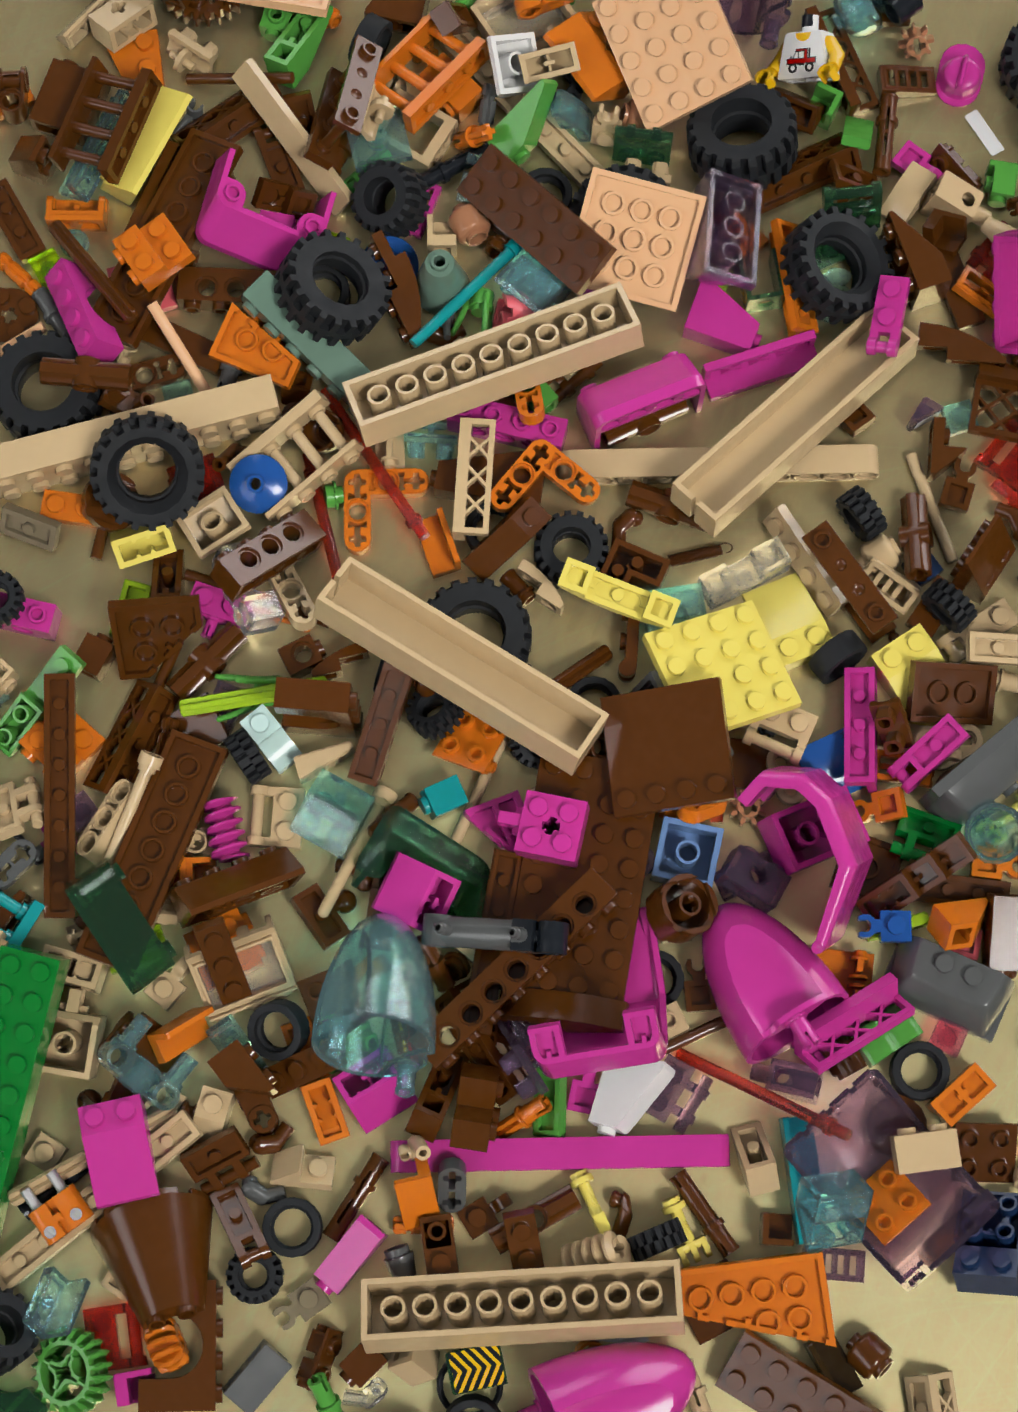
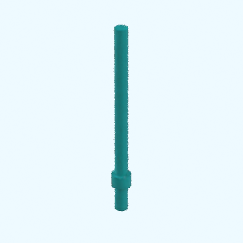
M513 239L505 244L504 250L409 340L411 345L415 348L422 345L512 258L516 259L523 253L524 249Z

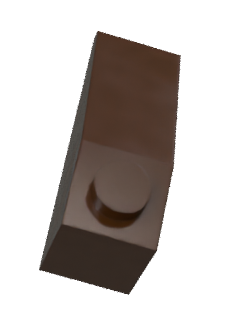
M532 496L522 498L489 532L488 537L485 536L462 562L481 582H484L485 578L490 577L532 539L552 517Z
M179 549L176 552L153 559L150 598L185 595L184 549Z
M460 1051L457 1053L460 1058L448 1070L443 1067L438 1071L432 1066L405 1128L406 1132L419 1135L426 1141L434 1143L459 1085L463 1062L469 1061L464 1052Z

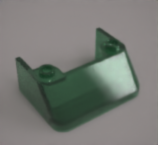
M392 806L383 816L358 857L351 886L357 888L366 876L381 878L389 870L398 851L462 881L446 915L482 918L490 875L487 863L400 806Z
M106 857L67 882L65 893L130 992L134 995L176 964L174 957L177 953L168 939L162 942L125 888L122 882L126 878L125 873L117 862L111 864L109 857Z

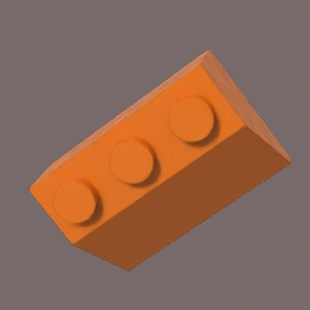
M595 11L578 12L543 36L550 47L572 41L575 42L581 70L572 72L571 75L592 102L624 99L630 92L613 52L605 50L607 38Z

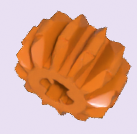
M172 1317L168 1318L166 1325L160 1329L144 1330L146 1348L154 1366L160 1373L174 1372L189 1363L187 1342L175 1319Z

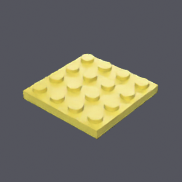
M752 600L674 624L670 629L661 628L643 635L642 641L664 686L714 677L722 679L728 731L797 709L802 704Z

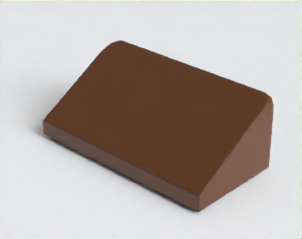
M774 87L773 89L781 93V97L784 96L789 100L791 108L795 110L797 130L813 135L827 106L786 89Z

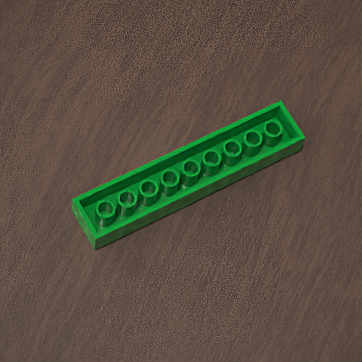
M6 944L0 947V1237L10 1202L7 1193L14 1186L42 1075V1068L45 1063L71 961L68 958L15 944Z

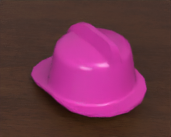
M957 44L949 47L942 55L936 77V91L939 98L952 107L969 105L977 98L980 92L985 72V60L976 48L968 44Z

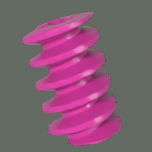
M238 797L213 799L208 801L205 806L204 813L209 815L205 816L204 822L207 825H212L207 828L206 834L214 837L208 842L210 848L216 849L210 855L213 860H218V863H230L244 856L250 857V853L240 852V849L248 845L247 841L238 840L239 836L246 833L244 829H236L235 826L243 822V818L233 816L234 813L241 810L240 806L231 805V802Z

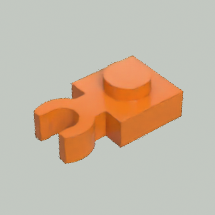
M899 786L870 793L872 802L864 800L854 801L856 808L864 807L865 812L861 817L864 824L870 822L874 816L875 822L879 824L908 817L904 792Z
M972 847L978 856L970 862L969 877L1001 881L1002 873H1006L1009 878L1018 880V872H1015L1012 868L1014 862L1018 863V855H1013L1006 859L1003 858L1004 849Z

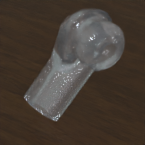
M376 1377L362 1391L345 1388L342 1404L371 1409L386 1396L388 1391L387 1383L383 1378Z

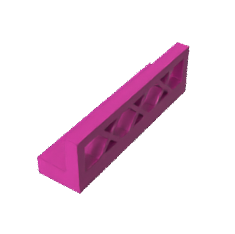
M814 329L703 364L701 375L706 384V392L710 402L794 376L817 355L814 346L817 336Z
M875 667L844 668L845 786H867L868 793L877 792V729L869 709V703L877 701Z
M889 972L809 1022L817 1035L822 1039L820 1043L814 1046L810 1038L806 1036L811 1043L812 1048L810 1050L804 1051L793 1033L794 1053L814 1072L820 1075L915 1014V1007L898 994V978ZM893 1003L902 1009L896 1014L883 1013L884 1009ZM865 1021H878V1025L872 1029L860 1028V1024ZM841 1036H854V1041L849 1044L836 1043V1039ZM817 1051L830 1052V1056L820 1062L812 1054Z

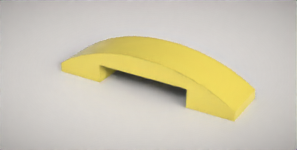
M570 557L567 558L557 586L579 598L617 614L654 626L671 628L681 600L656 590H652V592L595 571L596 567Z

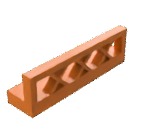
M776 218L770 221L772 232L769 233L773 259L776 254L785 296L782 305L788 337L813 329L817 334L819 329L817 319H815V311L811 309L806 313L801 309L804 305L799 297L795 300L792 299L790 295L795 291L791 284H784L783 279L788 276L787 271L780 269V262L786 259V256L780 254L781 248L787 244L785 241L786 236L798 224Z

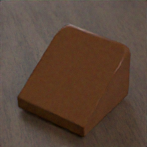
M298 371L290 390L281 387V403L287 405L290 402L302 401L312 392L314 378L307 371Z

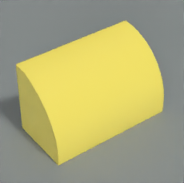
M165 524L156 526V531H149V527L139 526L138 530H133L130 527L110 534V543L120 569L177 551L170 527L167 528Z

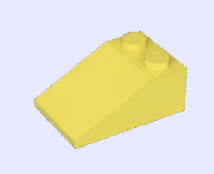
M796 572L741 595L744 602L753 601L787 672L809 663L816 651L833 638L824 617Z
M920 623L872 654L866 663L868 667H875L877 680L891 699L900 697L904 709H906L911 660L945 662L938 647ZM908 721V723H910V724H918V725H925V726H934V725L937 724V723H930V722H910V721Z

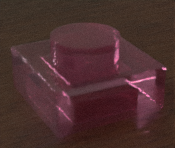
M940 1017L928 1042L940 1048L944 1054L955 1059L961 1050L969 1029Z

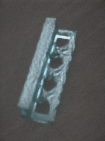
M118 89L114 97L111 96L109 101L124 104L130 93L126 90ZM102 112L95 126L112 130L115 128L120 116ZM88 137L81 151L102 155L109 141ZM75 161L58 192L62 196L88 203L101 180L99 178L101 174L97 170V166Z

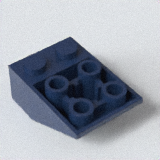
M964 1190L952 1271L958 1292L1018 1296V1193Z

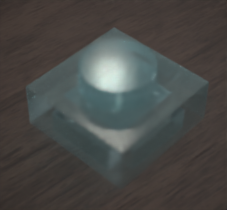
M970 399L941 408L942 417H946L945 426L950 428V437L967 432L971 410Z

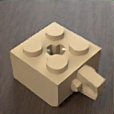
M71 987L67 1003L61 1002L42 1072L86 1080L97 1077L99 1066L97 1051L103 1042L107 1016L89 1013V1006H84L86 989ZM70 1036V1041L73 1040V1047L66 1049L68 1045H63V1039Z

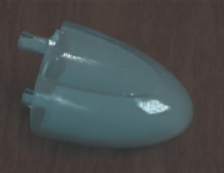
M378 913L358 923L337 950L319 995L313 1022L311 1045L313 1051L321 1060L338 1070L365 1077L397 1076L395 1094L402 1098H410L411 1095H415L416 1072L427 1065V1055L435 1054L436 1008L432 978L423 948L411 928L395 915Z

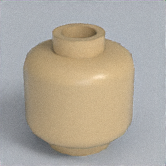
M879 534L860 546L861 557L857 561L864 569L873 556L889 567L896 569L901 564L900 557L904 555L892 536L887 537L884 534ZM874 568L871 573L876 577L880 570Z

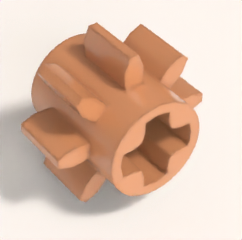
M913 22L911 28L907 31L901 30L904 40L898 41L899 49L906 48L904 51L906 59L913 56L920 61L921 56L925 53L931 54L928 44L934 42V37L932 34L926 35L928 33L926 24L921 28ZM919 38V44L913 45V40Z
M757 799L751 807L753 811L746 815L743 813L744 808L742 806L744 805L740 801L731 800L729 804L736 808L729 816L730 818L737 817L740 820L739 827H742L744 822H750L751 826L755 827L757 825L756 816L764 818L766 815L764 811L760 810V807L766 801L763 802Z

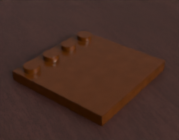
M720 677L600 698L601 709L610 714L604 726L614 817L616 819L737 800L722 679Z

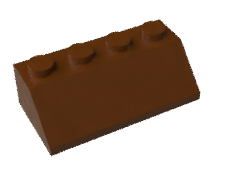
M270 846L259 852L260 856L249 860L248 856H244L232 861L229 868L221 870L219 866L203 872L202 878L193 881L191 877H187L174 883L175 888L169 893V898L183 929L234 908H239L294 887L306 873L305 869L286 846L279 849L276 846Z

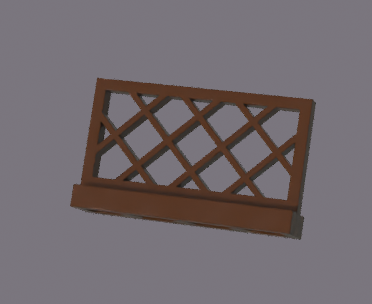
M980 363L974 377V391L967 433L1018 443V433L1009 432L1004 426L1005 423L1013 418L1018 422V409L1016 410L1008 400L1013 395L1018 396V370ZM981 389L993 391L997 399L987 404L980 396ZM1000 403L1010 412L1008 416L1001 420L991 410ZM983 413H986L994 423L988 428L975 425L976 418Z

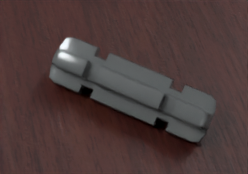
M484 83L482 88V95L484 97L480 102L478 123L480 125L489 123L491 127L494 124L497 103L495 97H497L495 84Z

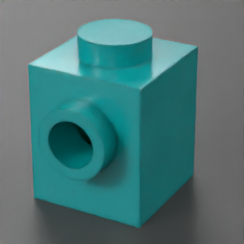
M457 775L424 788L419 792L421 798L418 799L424 815L429 814L431 820L454 811L469 802Z

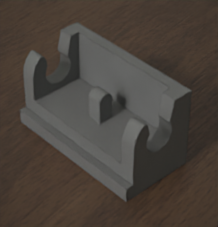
M263 1339L225 1384L223 1393L244 1412H254L290 1370L292 1365L279 1351Z

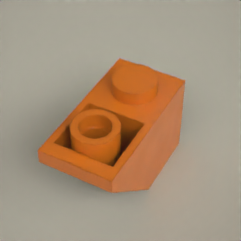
M985 897L933 904L927 925L928 932L945 951L972 947L982 927L989 900Z

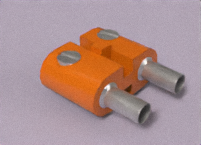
M56 1169L50 1171L46 1176L57 1190V1194L45 1203H40L30 1187L20 1193L32 1210L28 1217L49 1246L94 1215L73 1183L66 1185Z

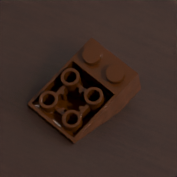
M894 211L888 212L881 235H879V240L885 238L888 243L883 248L885 252L887 251L888 254H892L893 261L889 263V267L894 270V276L910 277L911 284L907 303L911 312L944 301L953 278L943 253Z
M995 514L991 522L986 519L984 520L950 573L954 577L952 583L963 590L962 594L964 596H967L979 605L1016 550L1000 515Z

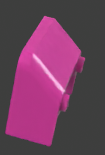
M229 148L215 162L196 224V237L205 246L263 270H278L281 262L301 237L306 238L312 231H316L317 235L320 236L323 230L327 228L337 193L331 191L316 202L314 212L304 214L297 221L296 228H291L243 207L246 199L245 188L239 181L228 177L236 151L233 148Z
M673 351L663 356L661 361L600 385L592 383L583 387L580 390L581 394L577 397L576 414L591 448L600 449L601 433L686 399H690L696 413L701 412L706 384L702 375L686 354H679L678 351Z

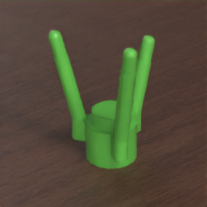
M481 287L463 305L451 329V336H455L468 309L471 310L473 316L482 318L481 332L492 328L495 296L492 290Z
M215 674L214 677L218 680L254 684V687L276 684V676H281ZM274 702L266 703L264 705L265 707L273 706ZM260 705L242 707L218 716L216 720L217 722L232 719L254 711Z

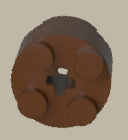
M679 874L657 887L646 898L647 919L659 940L671 943H684L711 927L714 917L718 913V901L714 890L707 882H701L696 878L698 876L693 874Z

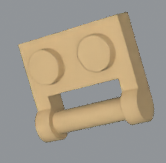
M797 708L751 723L746 730L742 743L749 746L752 743L790 759V763L798 766L819 716ZM758 727H761L797 742L796 748L790 747L756 731Z
M251 785L250 795L253 796L250 835L246 837L248 843L246 846L259 848L276 846L277 849L286 846L288 849L301 850L305 789ZM265 797L273 798L270 837H262Z

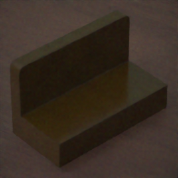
M836 1336L837 1347L810 1340L804 1343V1348L820 1374L851 1393L863 1387L855 1370L847 1364L846 1354Z

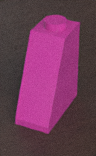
M703 275L684 325L682 337L734 355L759 347L762 335L757 334L760 323L714 281Z
M361 1214L315 1271L314 1275L319 1278L315 1284L328 1295L332 1292L340 1295L388 1235L365 1215Z

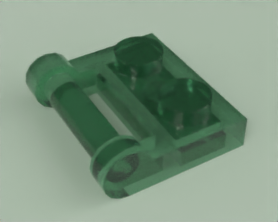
M878 180L871 181L869 185L832 189V186L822 187V208L826 211L831 206H837L839 213L845 208L852 209L853 217L856 218L860 214L866 217L864 223L869 228L873 225L880 228L883 195L882 183ZM871 196V199L833 203L834 200Z

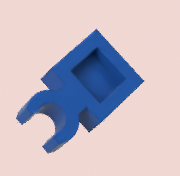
M880 910L879 919H874V917L868 914H862L857 917V921H865L870 926L869 931L858 932V938L867 939L874 934H879V943L912 942L911 911Z

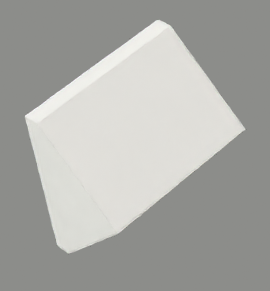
M534 32L488 36L487 42L497 96L506 98L527 94L539 81L524 84L518 55L537 51Z

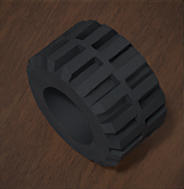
M390 160L376 161V165L369 164L366 166L367 171H361L358 175L359 181H354L353 188H355V192L351 193L350 200L354 201L351 209L352 212L357 213L354 217L356 221L362 224L361 227L370 232L376 233L382 230L385 236L398 238L400 236L405 238L410 235L409 231L415 232L418 230L417 224L424 222L426 218L423 215L425 211H429L430 207L426 205L427 200H430V193L425 191L428 185L426 181L422 180L423 176L412 168ZM395 187V201L386 212V197L391 189Z
M571 510L564 512V516L556 513L552 515V520L548 521L536 533V540L534 541V562H536V568L553 582V586L556 589H559L557 584L565 563L555 556L553 549L561 540L574 538L582 541L587 546L589 554L581 562L596 567L595 571L601 572L608 556L607 534L603 533V527L600 523L595 524L594 517L591 515L588 518L583 517L584 512L577 511V515H571Z
M1 1287L0 1327L5 1335V1345L0 1344V1376L10 1372L31 1356L34 1352L33 1349L39 1342L36 1336L40 1334V1326H36V1322L39 1320L37 1313L33 1314L31 1311L33 1305L30 1302L26 1304L23 1301L24 1296L18 1293L15 1296L12 1289L6 1288L2 1291Z

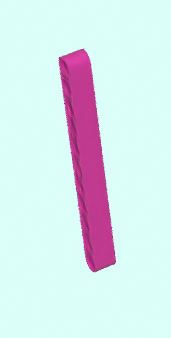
M729 1134L496 1138L495 1142L489 1141L487 1153L449 1147L450 1139L434 1140V1143L426 1141L431 1150V1155L428 1158L431 1172H438L440 1162L450 1157L463 1160L466 1164V1172L730 1166ZM408 1140L390 1141V1173H417L415 1161L410 1159L403 1162L399 1157L398 1147L402 1144H407Z

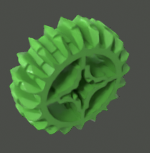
M67 1327L49 1334V1339H44V1341L40 1342L42 1349L34 1353L38 1362H34L31 1367L36 1369V1375L31 1379L38 1381L39 1386L34 1392L43 1393L41 1403H50V1411H92L96 1408V1404L104 1401L103 1393L111 1390L106 1381L114 1377L108 1373V1368L114 1363L106 1360L110 1350L101 1349L103 1340L99 1338L94 1339L95 1332L85 1331L81 1327ZM68 1346L72 1347L70 1353L66 1354L65 1357L61 1356ZM79 1385L83 1387L77 1396L72 1395L74 1389H78Z

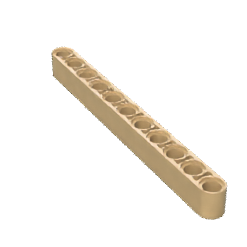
M873 444L817 445L777 482L850 481L878 478V446ZM712 447L571 449L561 452L596 479L599 485H631L633 480L645 484H672ZM558 466L559 479L567 480L572 476L571 469L568 466ZM577 475L574 482L570 486H574L575 484L580 486L578 481L581 477Z

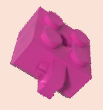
M527 790L523 808L517 807L516 813L500 810L497 823L499 826L512 828L511 835L517 836L514 846L516 855L577 868L590 807L586 801ZM556 823L559 830H554L552 835H549L546 827Z

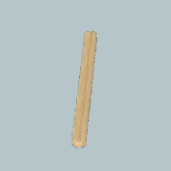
M173 1103L147 1116L150 1134L179 1113ZM81 1151L8 1191L7 1195L11 1204L19 1206L26 1202L20 1193L28 1187L31 1188L36 1196L54 1187L46 1176L53 1169H56L63 1181L87 1169L85 1151Z

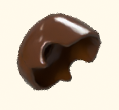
M326 410L325 414L344 437L345 426L342 419L336 413ZM311 420L303 426L302 432L319 454H330L337 450V447L316 420Z

